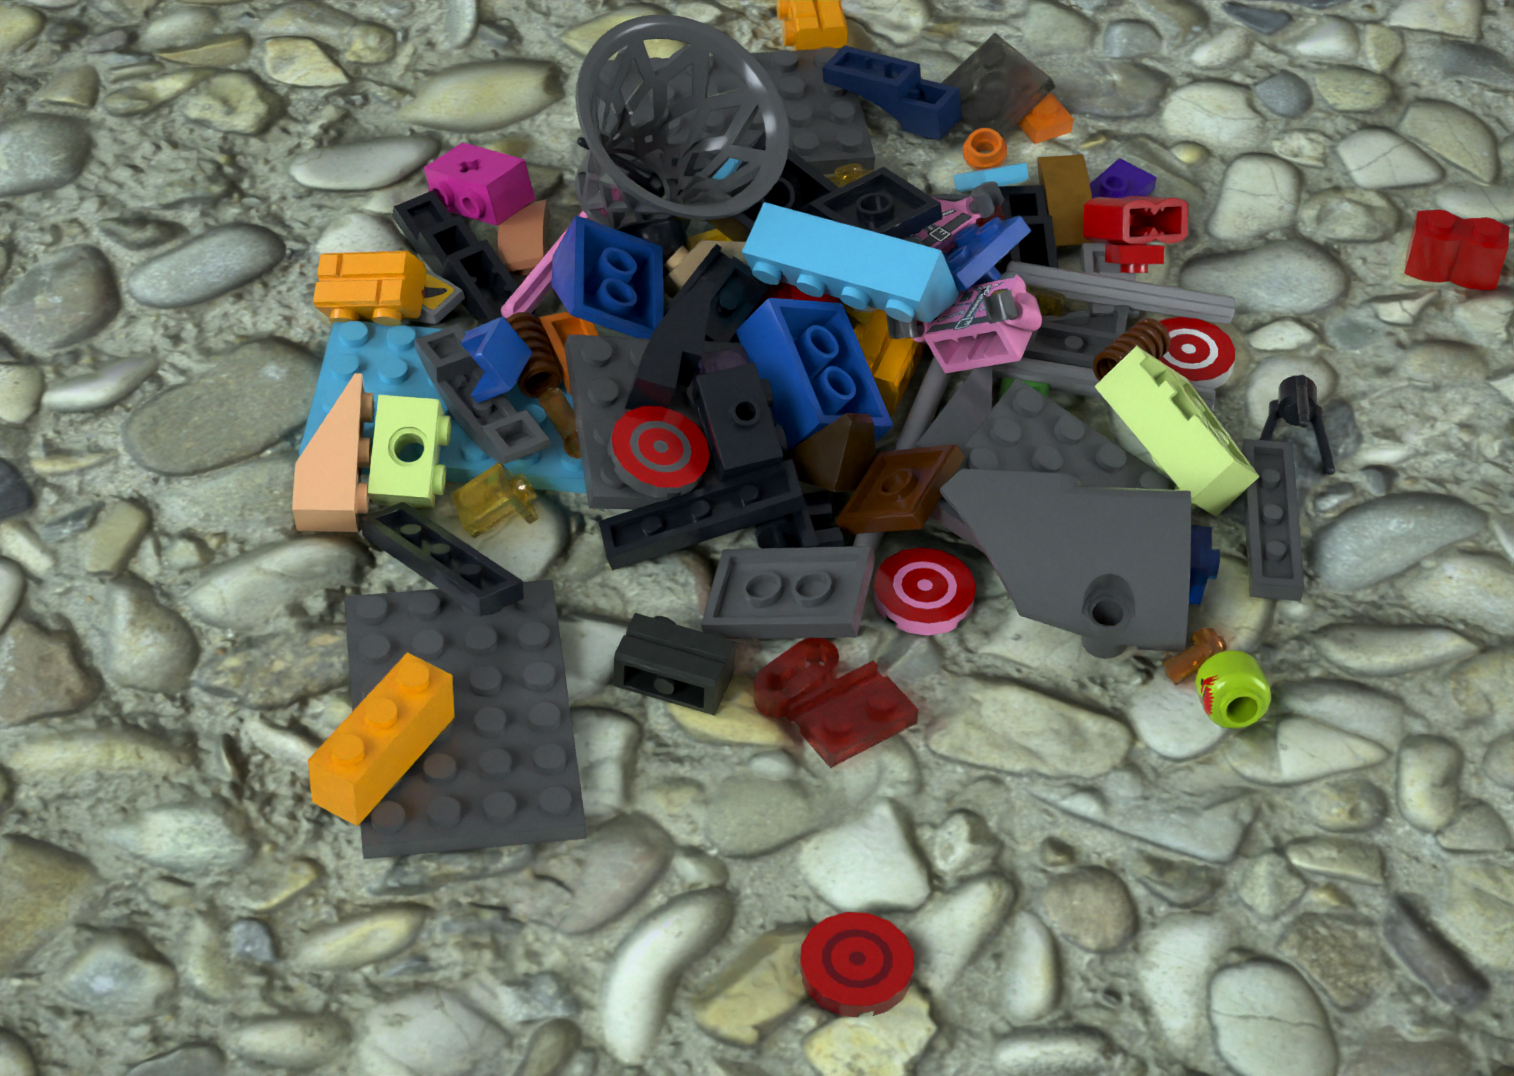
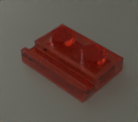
M873 660L787 703L786 718L789 722L794 721L800 727V734L825 763L832 768L917 724L919 709L888 676L883 677L878 672V665Z

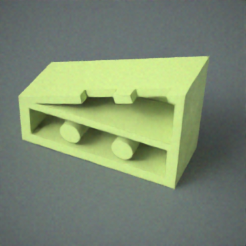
M1138 346L1094 386L1150 452L1151 459L1156 466L1176 483L1175 490L1191 491L1192 510L1199 506L1217 517L1260 477L1190 381Z

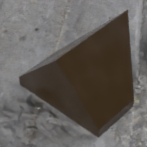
M846 413L787 451L786 454H783L781 462L793 459L799 481L834 492H854L876 458L874 422L869 414Z

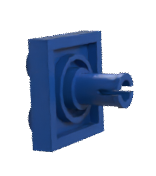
M1021 216L1003 221L996 217L982 227H978L974 223L962 230L953 239L956 246L947 254L942 252L958 292L968 290L972 285L999 280L1001 274L994 265L1031 232Z

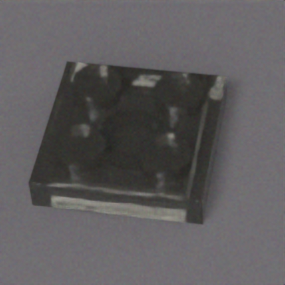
M996 32L941 83L960 88L962 114L960 120L973 131L980 128H990L997 131L1001 137L1008 133L1056 87L1050 76Z

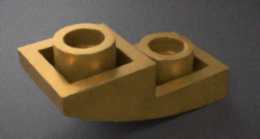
M1084 155L1038 157L1039 185H1044L1047 215H1052L1056 247L1096 243L1083 237L1084 204L1092 199Z

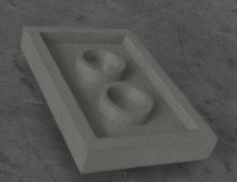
M871 546L723 549L701 622L702 630L719 632L726 639L857 637L875 564Z

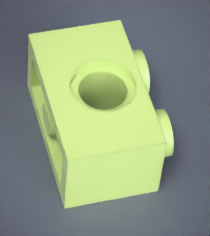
M378 395L367 492L374 505L393 506L405 502L412 508L434 509L436 494H444L446 465L439 464L441 446H449L451 416L444 415L439 399ZM410 443H418L424 446V452L418 460L403 462L399 459V453L404 446Z

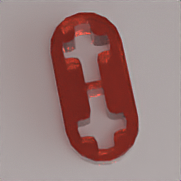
M806 638L764 666L756 674L754 680L753 700L756 708L761 713L775 718L786 717L796 712L836 681L839 666L838 649L832 642L826 639ZM808 661L810 665L805 668L806 662ZM787 687V693H784L781 690Z

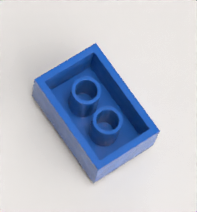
M768 298L735 331L748 364L755 362L759 378L766 377L769 381L773 395V407L769 408L774 425L781 424L783 427L788 451L846 413L869 414L874 422L875 443L893 427L891 418L842 303Z

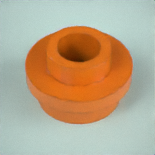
M980 128L973 131L963 145V158L967 165L975 170L1001 166L1007 157V144L997 131L990 128Z

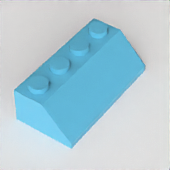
M766 202L763 203L742 250V254L752 274L764 283L778 285L779 282H784L796 286L803 293L813 297H822L823 294L840 298L848 306L860 310H865L868 306L885 311L890 317L902 322H911L912 319L930 323L953 305L959 295L942 250Z

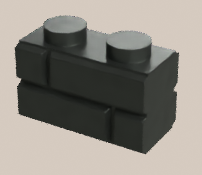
M635 613L626 630V635H623L615 651L613 686L715 716L723 699V694L726 692L734 674L736 642L726 639L722 634L713 630L701 632L677 625L673 620L664 616L652 618Z

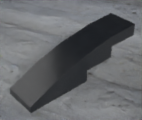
M434 190L394 206L393 219L436 275L463 290L465 299L461 302L462 305L483 324L502 317L501 307L519 286L487 239L478 242L461 215L452 217Z

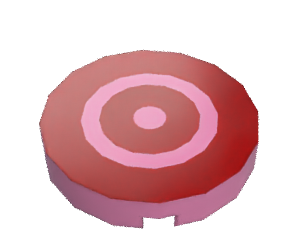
M922 547L907 549L886 558L876 570L873 600L878 613L885 620L887 615L891 620L895 621L896 628L907 633L926 636L942 634L957 628L958 622L963 620L965 616L967 619L972 613L976 583L971 570L958 558L946 552Z

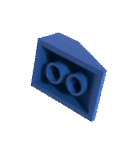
M575 215L553 254L552 287L570 315L635 338L651 339L653 332L664 318L663 246Z

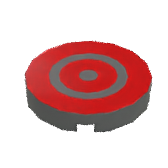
M642 406L626 412L615 423L607 446L608 457L611 456L615 464L613 470L619 479L635 491L654 498H668L670 493L681 492V496L691 492L702 480L710 457L707 439L699 427L682 413L662 406Z

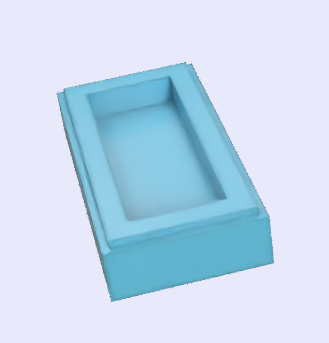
M1019 163L955 174L953 177L956 190L964 192L972 191L977 186L990 181H995L998 186L1024 182L1029 178L1027 164Z

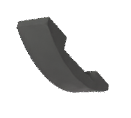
M459 324L414 340L415 349L443 402L465 433L484 453L492 459L506 464L550 447L549 437L529 412L524 410L518 413L503 394L480 403L473 399L471 394L484 371L460 344L466 333Z

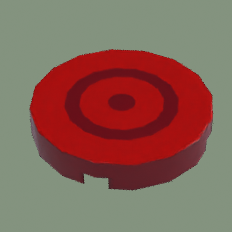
M845 912L830 916L810 929L801 945L800 972L803 977L802 983L807 994L822 1008L845 1017H858L859 1012L868 1013L874 1011L873 1016L889 1011L904 999L912 984L914 952L906 935L888 920L870 913Z

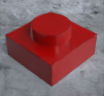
M1105 244V262L1120 264V273H1148V264H1164V245Z

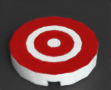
M1175 317L1160 321L1169 333L1171 346L1169 351L1159 361L1187 378L1192 385L1216 389L1225 384L1233 372L1236 350L1230 337L1218 326L1197 318Z

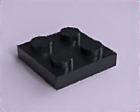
M884 166L809 203L810 215L899 239L919 233L923 228L942 219V209L939 201Z

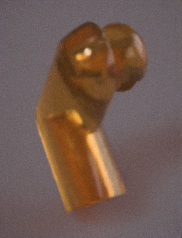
M559 387L552 388L543 393L538 401L564 441L563 447L565 452L572 458L581 459L574 410Z
M1209 627L1199 629L1191 638V647L1162 663L1167 677L1174 686L1196 675L1199 668L1208 658L1227 650L1225 639L1219 636L1214 629Z

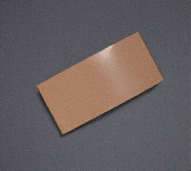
M547 199L531 202L499 224L498 257L508 272L514 271L515 275L530 274L551 249L546 233L551 218Z

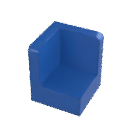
M503 316L467 331L460 343L484 371L471 394L473 399L480 403L512 390L533 353Z

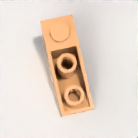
M355 373L295 463L292 512L297 531L358 532L359 514H368V483H361L362 468H370L372 442L371 438L364 437V423H373L374 393L365 392L362 373Z

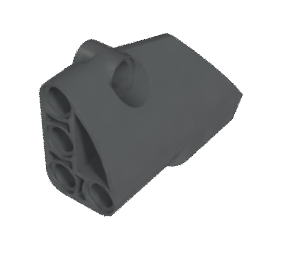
M961 469L940 488V494L958 513L988 557L1019 616L1081 635L1082 645L1086 651L1094 657L1102 659L1114 658L1120 655L1126 649V646H1136V650L1185 652L1191 562V491L1082 486L1076 477L1069 474Z

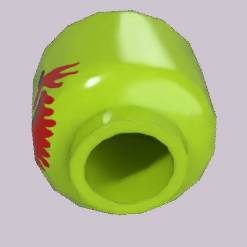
M1236 650L1219 652L1208 658L1198 670L1195 679L1196 692L1205 713L1213 723L1222 728H1243L1260 720L1267 712L1271 702L1270 686L1262 668L1251 655Z

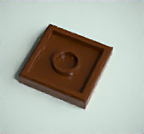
M957 444L879 452L837 518L836 524L844 535L922 529L942 496L940 488L955 475L965 458L964 454Z

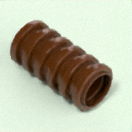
M529 312L513 314L506 321L533 352L517 379L520 392L529 398L549 396L560 386L562 377L545 331L542 328L541 321L535 314Z
M1145 318L1139 320L1095 356L1093 372L1097 380L1100 381L1136 346L1159 360L1169 351L1171 346L1167 329L1155 319Z

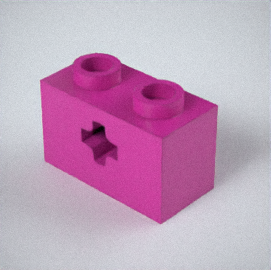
M462 142L424 167L429 185L428 191L434 190L449 212L498 226L536 200L525 159Z

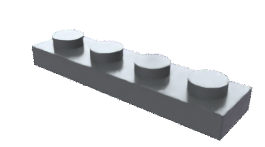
M1244 439L1241 452L1260 476L1243 492L1250 597L1301 601L1304 591V575L1293 443Z

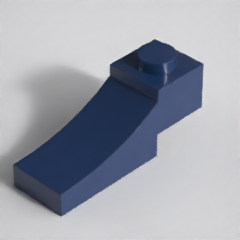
M844 45L822 67L824 83L853 92L876 104L902 124V131L920 135L926 139L941 141L962 118L960 88L921 79L919 63Z

